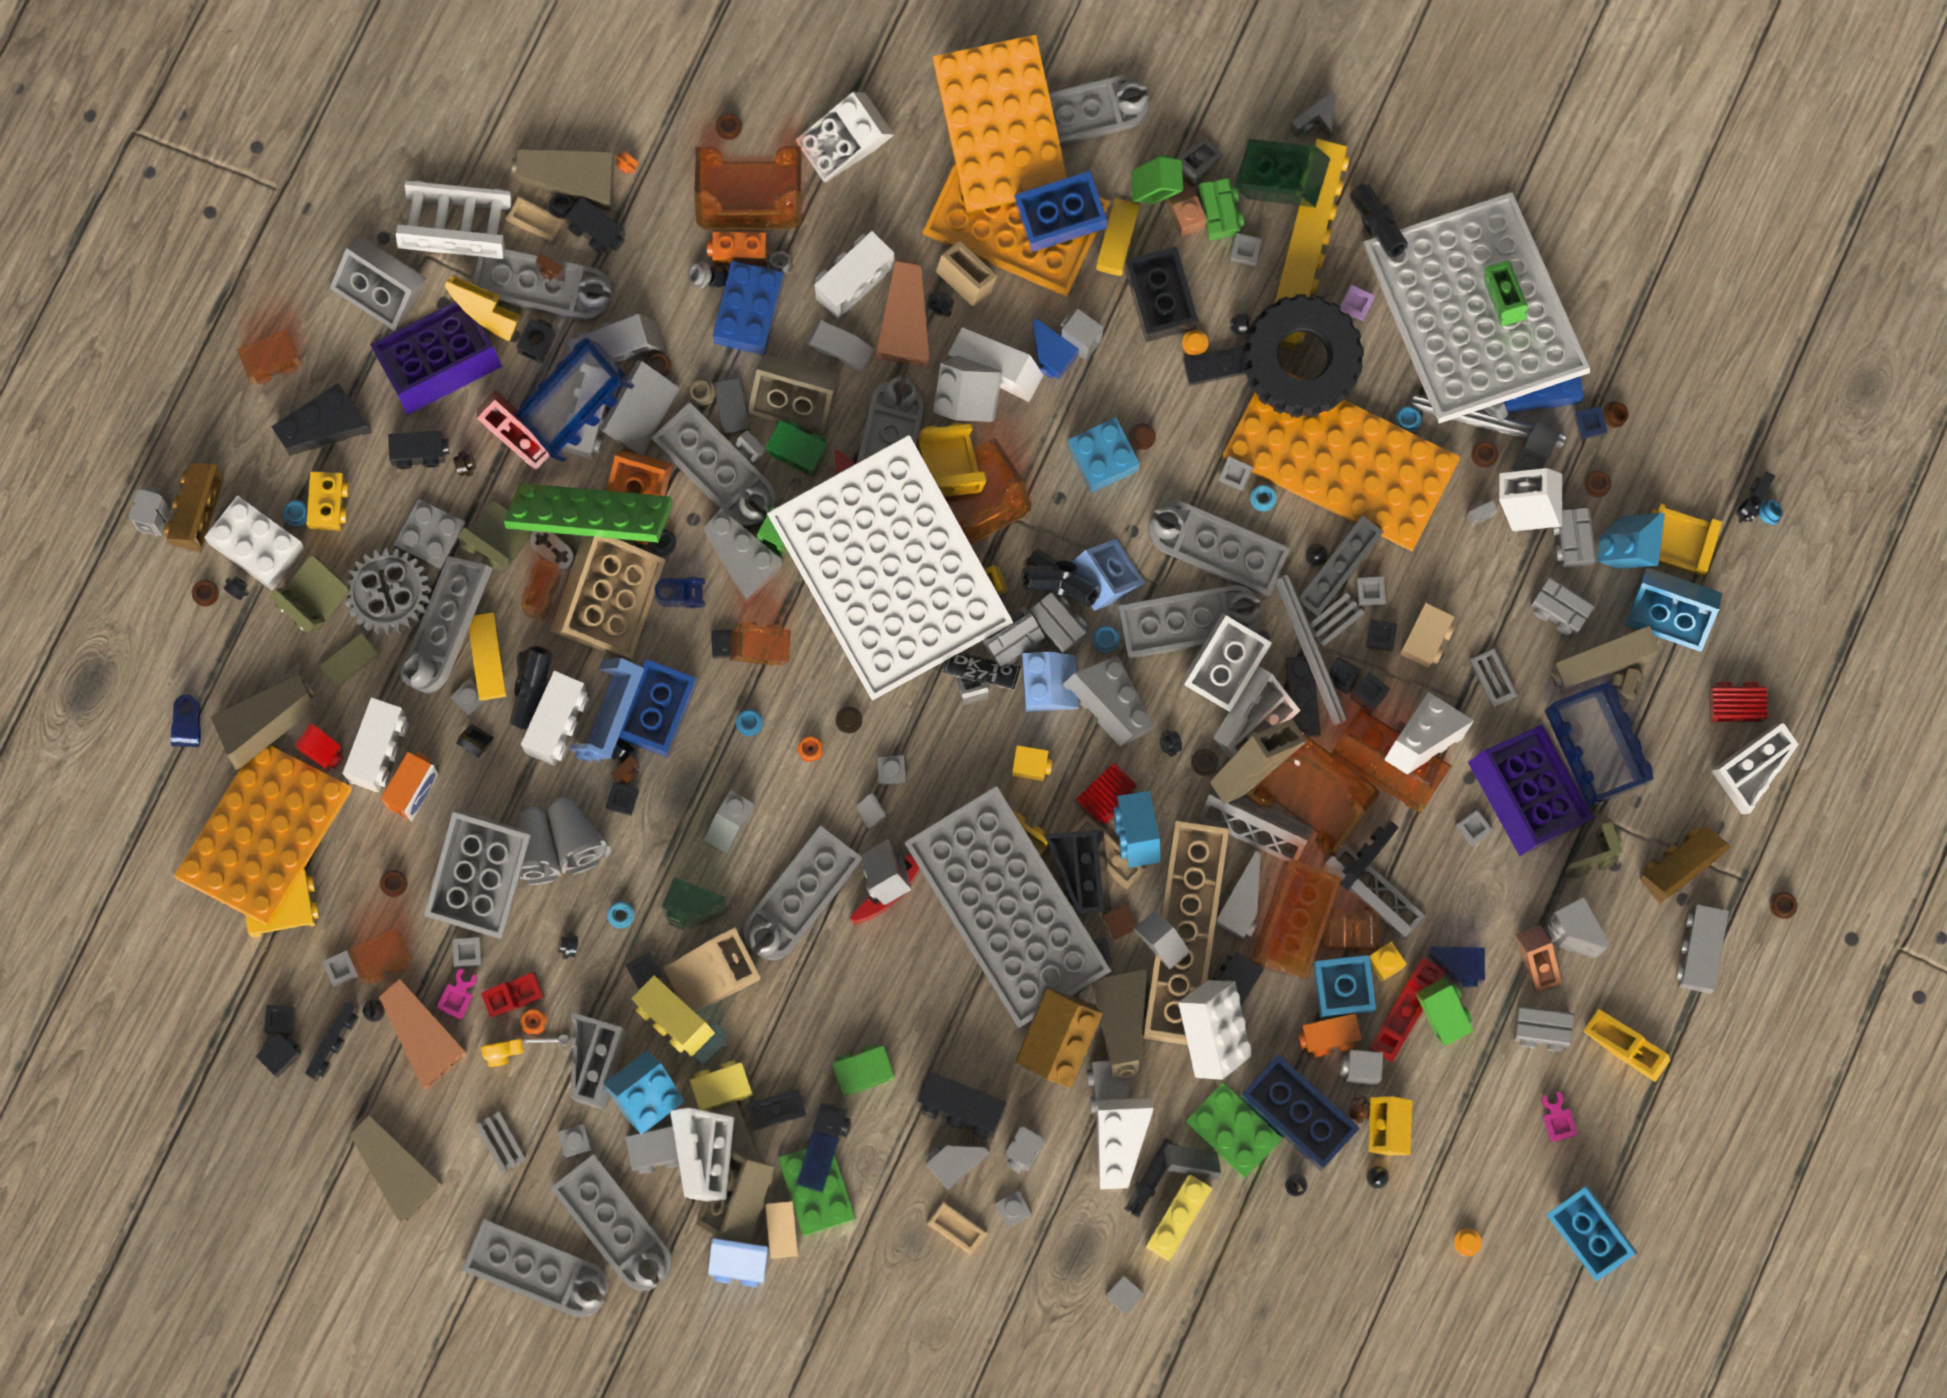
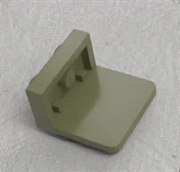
M492 501L487 505L469 530L464 527L458 537L462 543L460 545L461 548L471 555L476 553L483 558L482 562L493 568L492 570L495 571L497 568L504 573L528 542L533 531L505 528L504 519L508 510L497 502Z
M310 556L289 584L275 589L269 597L275 602V606L279 611L288 614L300 630L308 633L322 629L349 594L350 587L317 556Z
M1612 821L1602 824L1595 833L1602 853L1569 864L1564 871L1566 876L1573 875V878L1576 879L1589 874L1588 871L1598 866L1599 870L1614 866V863L1618 861V857L1623 852L1620 846L1623 839L1619 828H1614Z

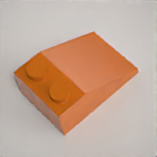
M622 449L614 457L606 491L665 496L673 464ZM629 540L646 546L649 545L648 541Z

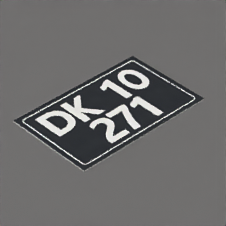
M960 652L946 660L942 673L983 683L986 681L987 684L1015 690L1021 666L1011 664L1000 667L991 659Z

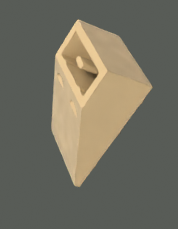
M736 928L709 940L663 968L678 998L695 1013L761 980Z

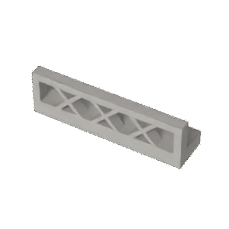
M1212 788L1198 818L1199 821L1210 826L1229 829V835L1295 866L1313 830L1312 827L1246 796L1223 804L1214 788ZM1210 805L1221 810L1224 817L1215 819L1207 815ZM1240 819L1246 823L1248 829L1241 831L1235 828L1232 821ZM1266 831L1270 833L1272 841L1264 842L1260 840L1257 832ZM1289 842L1298 846L1295 856L1284 851L1281 844Z
M1346 843L1323 867L1339 883H1341L1346 875L1342 873L1345 866L1338 859L1345 852L1355 862L1359 859L1356 856L1357 853ZM1369 865L1363 873H1369L1374 878V888L1366 887L1357 879L1348 891L1397 936L1404 940L1425 918V915ZM1378 882H1379L1384 888H1378ZM1389 891L1394 896V906H1387L1378 898V892ZM1398 900H1399L1404 906H1398ZM1398 910H1410L1417 918L1409 926L1398 916Z

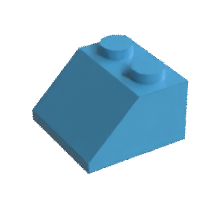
M1651 513L1620 517L1600 535L1597 562L1616 569L1658 566L1665 514Z

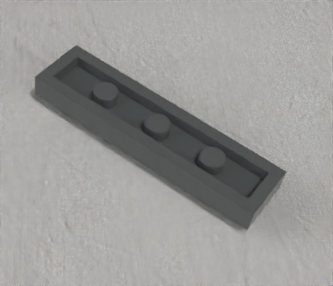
M1362 515L1299 596L1301 604L1318 617L1383 534V531Z

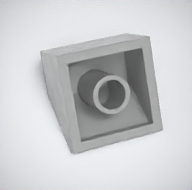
M957 355L940 363L933 413L956 421H995L1002 371Z

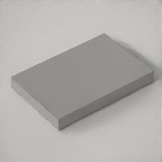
M637 360L602 423L600 430L631 452L644 455L651 442V437L656 433L679 387L644 362Z

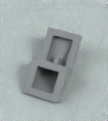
M818 320L807 344L823 355L836 357L856 371H863L874 349L857 336L822 320Z

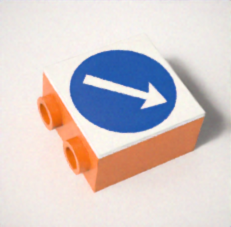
M407 752L381 797L386 808L413 821L439 776L433 763L430 762V758L419 752H416L415 755Z

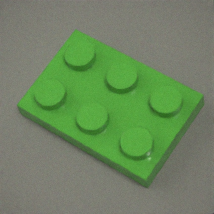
M1224 1082L1185 1121L1244 1179L1282 1140Z
M830 1141L778 1158L791 1200H793V1206L803 1237L855 1220Z

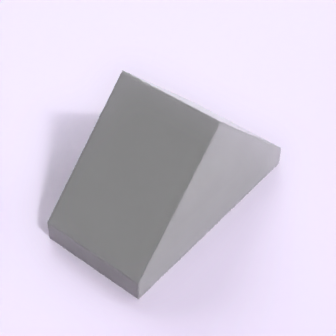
M954 676L962 706L988 699L989 690L986 681L983 683Z
M1155 911L1134 928L1137 934L1169 970L1190 953L1174 927Z

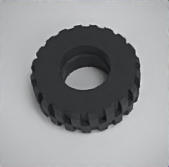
M1297 294L1295 297H1284L1276 303L1268 305L1255 318L1246 334L1242 347V368L1244 375L1247 376L1249 388L1251 391L1256 392L1259 396L1258 399L1264 405L1267 403L1274 408L1273 411L1280 414L1282 412L1288 413L1290 417L1300 418V416L1306 415L1313 417L1318 416L1319 413L1332 410L1349 395L1356 385L1363 368L1364 346H1361L1359 329H1355L1352 324L1353 319L1348 313L1345 315L1339 310V305L1334 302L1330 304L1320 296L1315 295L1313 298L1306 297V294ZM1295 332H1306L1316 336L1324 344L1328 358L1326 367L1320 375L1310 380H1298L1284 372L1278 361V349L1281 342L1288 335Z

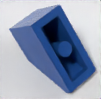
M1036 318L1033 322L1032 330L1038 366H1040L1041 372L1048 378L1052 379L1055 377L1060 380L1078 357L1079 349Z

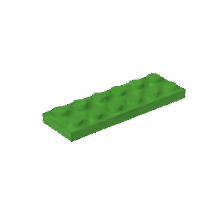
M519 483L505 516L504 524L507 529L659 542L673 501L671 496Z

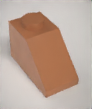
M1183 180V191L1165 199L1180 237L1205 229L1207 221L1197 195L1188 182Z
M1538 925L1515 934L1520 955L1536 993L1562 984L1553 944L1542 926Z

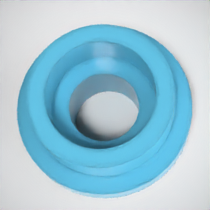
M1268 485L1255 487L1250 495L1251 505L1261 512L1271 510L1277 501L1276 492ZM1260 495H1266L1268 497V501L1266 503H1261L1258 497Z
M616 902L608 909V921L615 928H627L634 920V910L626 902ZM624 911L626 913L625 919L618 920L616 918L617 912Z

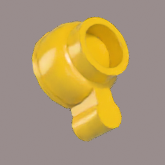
M522 1038L480 1046L482 1057L487 1060L488 1067L510 1063L509 1056L525 1053Z

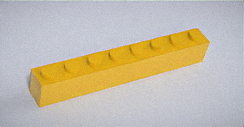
M1316 139L1275 303L1284 297L1292 298L1297 294H1306V297H1309L1310 294L1315 295L1319 279L1314 278L1316 269L1322 270L1325 254L1320 253L1323 244L1328 245L1331 230L1327 229L1328 221H1334L1338 205L1333 204L1335 195H1341L1344 181L1339 180L1341 170L1347 171L1350 156L1345 155L1347 146ZM1295 332L1288 335L1279 347L1295 351L1297 343L1303 344L1306 332Z

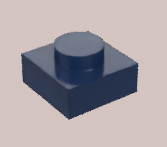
M1601 406L1575 412L1574 417L1580 440L1604 435L1608 432Z

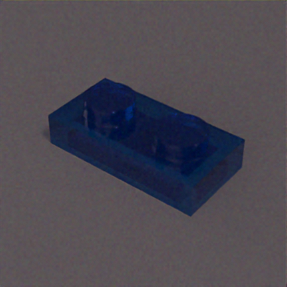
M812 1132L797 1186L823 1193L838 1146V1139Z

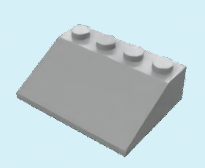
M463 809L453 811L424 916L503 939L531 834Z

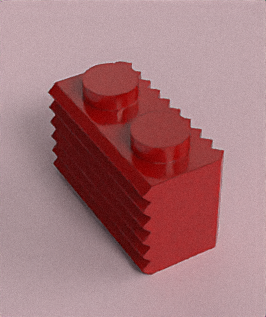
M1717 682L1716 686H1712L1709 690L1710 722H1764L1768 717L1767 687L1759 686V682H1744L1743 686H1732V682Z
M1114 762L1076 798L1075 803L1098 825L1102 821L1107 824L1115 817L1113 807L1118 806V796L1135 793L1134 790L1137 788V784Z

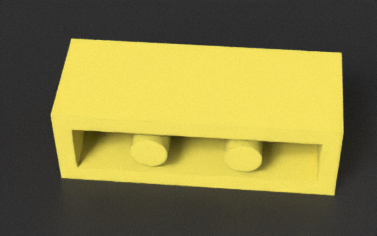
M655 976L631 998L638 1006L635 1011L645 1021L649 1018L655 1023L652 1027L662 1037L668 1034L672 1038L669 1041L670 1044L680 1053L685 1050L693 1056L715 1034L702 1018Z
M1189 1174L1146 1248L1170 1261L1213 1188Z

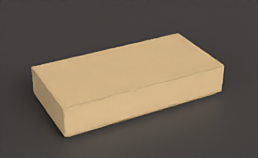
M519 196L506 217L507 222L552 245L565 224V219L556 218L549 211Z
M793 1200L765 1203L771 1259L798 1256Z
M944 1201L927 1223L971 1256L988 1234Z

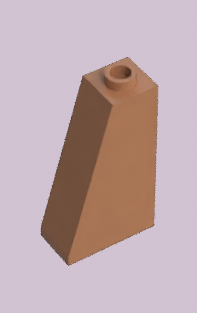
M902 259L901 262L895 261L876 350V358L929 368V346L922 269L915 261Z
M400 979L396 982L391 980L381 989L383 994L379 998L419 1083L427 1090L467 1053Z

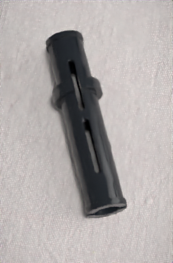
M1167 1138L1164 1139L1142 1180L1134 1186L1136 1190L1124 1210L1131 1212L1135 1217H1140L1149 1198L1154 1197L1156 1193L1154 1189L1167 1169L1164 1154L1166 1145L1179 1146L1176 1143L1172 1144L1173 1141Z

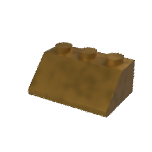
M190 463L188 470L183 471L180 485L183 486L181 494L176 495L172 509L175 513L172 521L168 520L165 528V536H167L166 539L170 545L202 552L205 542L204 537L208 533L224 481V476L217 465Z
M1707 826L1700 831L1696 827L1684 836L1687 840L1684 844L1678 847L1675 843L1663 853L1666 858L1661 862L1657 863L1656 860H1653L1642 870L1645 874L1640 880L1657 902L1661 904L1723 856L1731 846Z
M1046 987L1015 1063L1049 1081L1072 1088L1103 1013L1095 1004Z

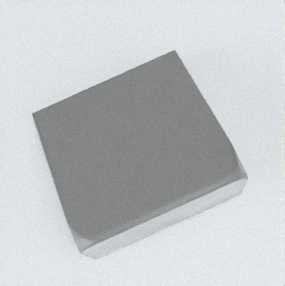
M874 793L867 795L856 807L869 829L886 820V813Z

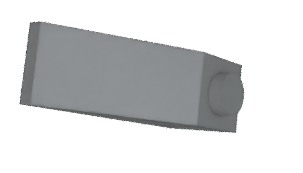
M1255 851L1215 924L1241 940L1244 939L1246 934L1251 937L1259 923L1255 921L1258 914L1261 854Z

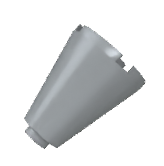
M559 797L551 802V806L548 808V816L562 873L566 874V870H569L571 875L585 872L597 866V859L602 855L605 859L609 856L611 852L609 843L572 799Z
M527 807L523 812L519 813L516 829L531 834L519 879L527 880V885L550 883L556 880V875L561 876V868L546 813L540 811L538 807Z

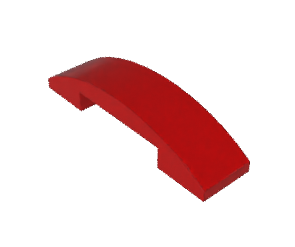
M909 853L905 857V863L911 867L907 872L910 885H912L920 872V868ZM903 895L886 905H883L881 901L874 904L867 898L850 916V922L856 925L875 918L893 906Z
M1422 957L1370 1045L1369 1050L1383 1053V1058L1391 1063L1394 1061L1423 1011L1415 993L1441 980L1446 970Z

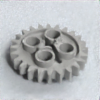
M385 548L381 556L374 550V558L372 559L365 554L364 564L355 562L358 570H349L353 580H345V583L351 588L346 596L350 599L345 601V605L353 607L350 609L349 614L352 617L357 616L355 621L358 625L365 622L364 628L367 631L374 626L376 634H379L382 628H384L387 635H390L394 627L398 633H401V625L403 624L410 629L411 624L409 621L411 619L417 622L420 621L416 614L418 612L426 613L422 603H430V599L424 594H428L432 590L429 586H425V584L430 582L428 576H422L426 570L423 566L418 567L419 561L416 558L410 561L411 556L407 552L401 557L398 549L391 555L389 550ZM381 570H384L386 583L390 587L389 594L394 604V613H391L389 600L384 595L386 590L380 576ZM403 571L400 579L391 580L393 572ZM369 579H377L374 587L365 588V584ZM401 596H410V599L406 604H398V600ZM377 603L384 604L382 611L379 613L372 612L374 605Z

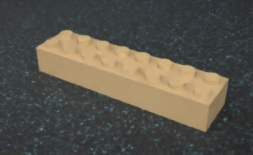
M1175 821L1161 917L1174 927L1190 953L1170 970L1155 954L1143 1032L1144 1039L1188 1045L1179 1002L1208 979L1229 829Z

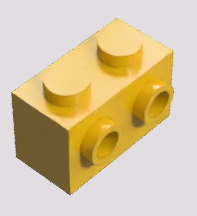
M310 472L307 525L310 530L342 531V523H347L348 509L344 507V497H349L350 485L343 473Z
M1392 1096L1371 1097L1368 1152L1384 1155H1411L1413 1100Z

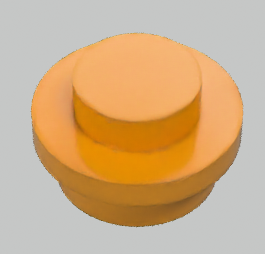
M1190 330L1183 336L1182 347L1191 356L1201 355L1208 348V337L1200 330Z
M1462 1229L1454 1238L1455 1249L1461 1255L1472 1256L1481 1248V1237L1473 1229Z

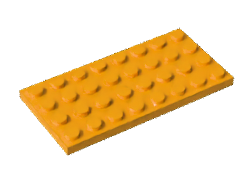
M1286 372L1289 376L1295 379L1303 380L1291 373ZM1255 392L1223 452L1222 458L1227 460L1228 456L1255 466L1252 473L1355 524L1363 515L1383 531L1381 537L1413 552L1461 457L1346 400H1343L1328 412L1319 413L1318 416L1309 417L1306 415L1298 418L1290 417L1288 413L1282 412L1280 414L1273 411L1274 408L1267 403L1264 405L1258 399L1259 396Z

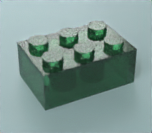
M1249 139L1234 188L1249 200L1316 208L1331 158L1317 146Z

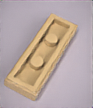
M1087 814L1070 832L1099 830L1102 828ZM1104 831L1107 871L1127 890L1145 872V869L1142 866L1128 868L1127 859H1121L1119 844Z

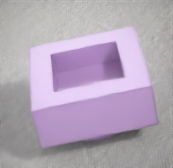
M1351 284L1339 310L1363 321L1375 296Z

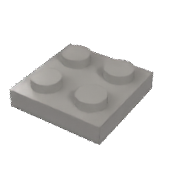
M418 499L393 546L442 571L447 557L451 555L459 539V533L466 526V522Z

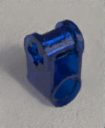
M699 577L661 579L655 585V600L663 607L703 608L705 607L703 585L706 584V580ZM664 587H669L674 591V594L670 598H663L659 591ZM693 588L695 589V597H692Z
M181 695L174 701L173 723L171 726L172 747H200L201 708L196 699L191 695ZM186 702H189L193 709L188 710V714H185L181 707H186Z

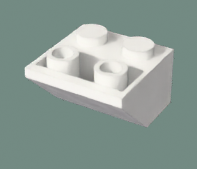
M1548 468L1500 473L1499 500L1513 531L1562 526V473Z

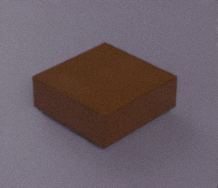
M1127 904L1102 915L1113 940H1117L1135 931L1134 928L1137 926Z

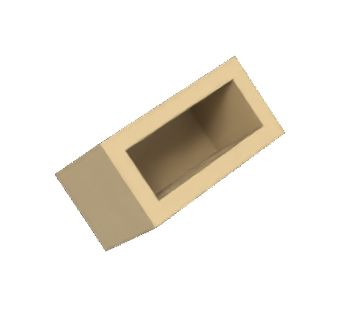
M961 241L941 255L936 273L973 307L992 292L997 275Z
M1425 603L1400 655L1429 669L1432 662L1437 664L1444 651L1439 648L1443 639L1449 641L1456 627L1451 624L1454 616Z

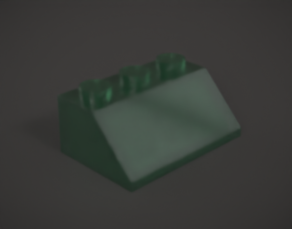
M675 877L661 907L665 918L669 922L668 925L683 930L684 927L692 929L726 914L728 910L724 896Z

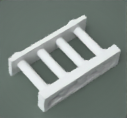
M405 181L406 200H412L408 225H397L396 239L398 248L503 259L504 239L503 235H497L501 210H511L512 208L511 191L433 184L423 181ZM422 202L438 203L434 228L418 227ZM449 204L464 206L461 229L459 231L445 229ZM475 207L491 208L487 233L471 232Z

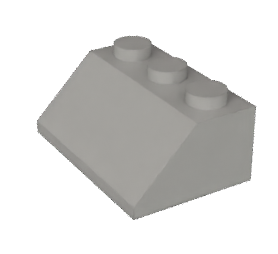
M361 236L346 248L329 289L395 331L419 299L427 278Z
M1584 897L1556 911L1545 923L1547 926L1544 929L1545 933L1552 943H1556L1558 948L1596 959L1610 946Z

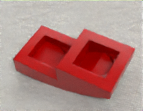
M531 972L508 983L504 982L481 993L490 1018L503 1015L545 998L536 972Z

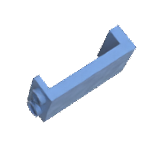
M622 658L603 659L598 670L612 675L587 743L570 744L569 750L576 752V758L586 762L591 760L600 762V759L611 758L645 668Z

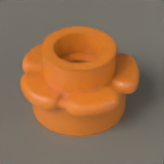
M622 151L619 156L615 155V159L618 160L615 165L625 174H628L630 171L632 173L636 172L635 168L639 163L625 151Z
M806 736L798 744L797 752L801 755L802 760L806 762L819 760L823 755V743L819 738ZM812 747L813 751H808V748Z
M531 1008L524 1012L520 1017L522 1030L529 1035L532 1033L535 1035L542 1033L545 1029L544 1025L547 1024L546 1015L536 1008ZM535 1019L536 1023L531 1024V1020Z

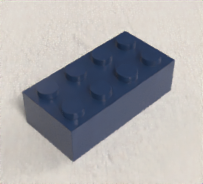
M1279 1054L1240 1096L1249 1107L1320 1171L1326 1167L1360 1129Z

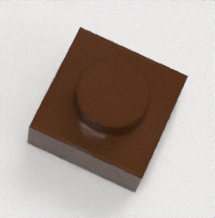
M542 253L535 261L537 269H539L538 273L547 280L552 281L554 278L560 282L566 274L564 266Z
M630 755L611 773L612 778L619 784L624 782L630 783L639 773L637 771L639 764Z

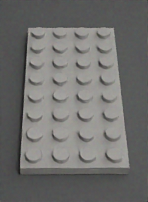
M997 786L904 842L1018 1029L1032 1021L1046 987L1072 996L1111 972V969Z

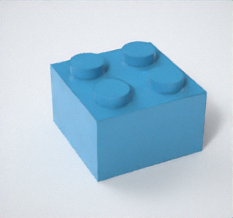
M1116 417L1068 440L1067 448L1091 494L1139 471L1140 463Z
M1150 791L1118 796V806L1113 807L1116 835H1119L1121 859H1127L1128 868L1160 863V837Z
M1369 955L1314 962L1313 973L1319 1019L1342 1017L1351 1014L1374 1013L1376 1004Z
M647 1050L603 1083L627 1122L641 1135L667 1116L670 1111L685 1102L662 1064Z

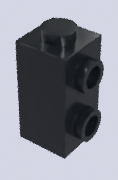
M583 197L566 215V221L569 225L567 227L568 230L579 238L582 235L589 240L588 245L598 253L603 251L609 256L613 250H619L625 241V238H623L625 236L623 227Z
M442 431L388 434L389 461L397 469H411L412 465L421 464L426 468L438 467L439 463H445V455L450 454L449 439H444Z
M821 1102L813 1126L814 1134L840 1142L842 1136L847 1137L852 1123L851 1119L848 1118V1111Z

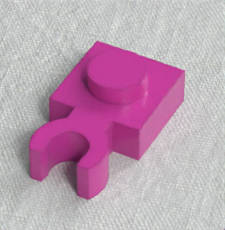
M459 969L456 974V986L447 985L436 1008L461 1021L474 997L467 991L477 983V976L474 974L469 982H463L462 976L465 972L463 969Z
M1560 1091L1555 1093L1557 1098L1556 1104H1550L1546 1095L1541 1097L1543 1107L1549 1110V1114L1544 1115L1542 1118L1550 1143L1578 1135L1570 1108L1566 1110L1561 1108L1563 1096Z

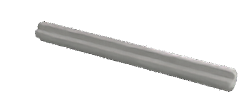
M1418 394L1413 395L1410 407L1435 415L1428 397ZM1479 410L1452 419L1527 439L1534 426L1509 418L1499 421L1489 413ZM1559 432L1560 435L1554 447L1562 448L1565 443L1566 434Z
M1289 575L1282 576L1276 580V585L1331 721L1334 725H1340L1347 721V715L1292 579Z

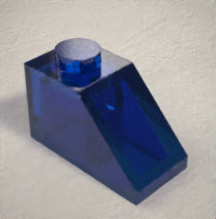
M1431 946L1428 949V956L1439 967L1446 970L1445 973L1454 983H1462L1463 988H1477L1478 983L1482 984L1485 981V948Z

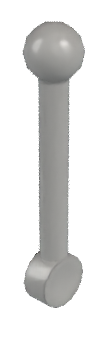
M562 1034L559 1037H522L515 1035L512 1040L522 1038L523 1043H560L561 1045L569 1043V1037L566 1034Z

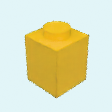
M1017 745L1012 776L1044 782L1045 774H1051L1053 759H1048L1049 751Z
M1392 941L1369 956L1371 969L1381 983L1402 970L1407 964Z

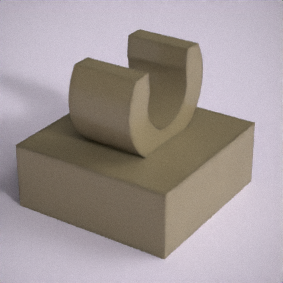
M1628 668L1626 676L1614 674L1611 684L1615 685V689L1621 690V694L1627 701L1636 703L1644 677L1639 670Z

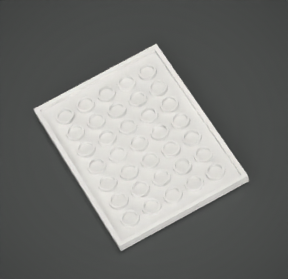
M1512 192L1400 229L1408 242V248L1397 257H1388L1376 238L1364 241L1366 254L1438 423L1590 373L1588 362ZM1510 260L1528 305L1527 319L1507 326H1501L1498 314L1483 282L1485 276L1484 268Z
M909 434L767 512L872 700L1014 623Z

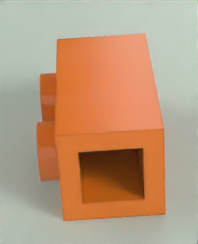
M713 232V240H708L707 254L712 256L713 265H731V261L748 265H766V233Z
M1356 1014L1303 1025L1301 1033L1297 1034L1301 1050L1305 1049L1307 1055L1314 1054V1058L1330 1055V1050L1340 1048L1341 1052L1356 1049V1044L1362 1041Z

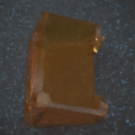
M801 146L780 148L776 152L775 161H723L722 153L718 149L713 147H696L694 195L697 224L701 228L708 230L793 229L798 227L802 222Z
M996 438L982 443L974 454L979 472L984 471L986 483L980 493L944 497L970 544L1021 519L1031 509V502L1024 481Z
M1303 734L1306 742L1246 795L1252 798L1253 802L1259 806H1271L1274 802L1279 804L1318 833L1315 841L1321 852L1335 857L1378 798L1379 790L1365 777Z

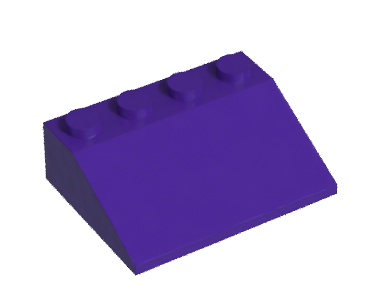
M456 301L370 344L407 415L502 367L496 351L482 326L469 316Z
M1543 725L1492 746L1468 761L1519 857L1594 819Z

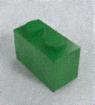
M780 420L765 447L766 454L814 477L828 451V444L825 443V439L814 432H811L809 435L801 431L802 427L795 422L788 420L785 423Z

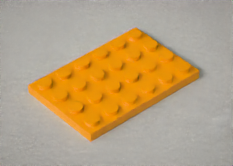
M1036 35L932 57L966 213L1014 203V195L1067 178Z
M954 164L923 230V235L950 247L961 241L980 260L1068 297L1098 231L1031 252L1015 202L966 213L957 169ZM1099 197L1106 215L1110 201Z
M270 745L240 768L174 874L175 878L269 926L352 791L351 786Z

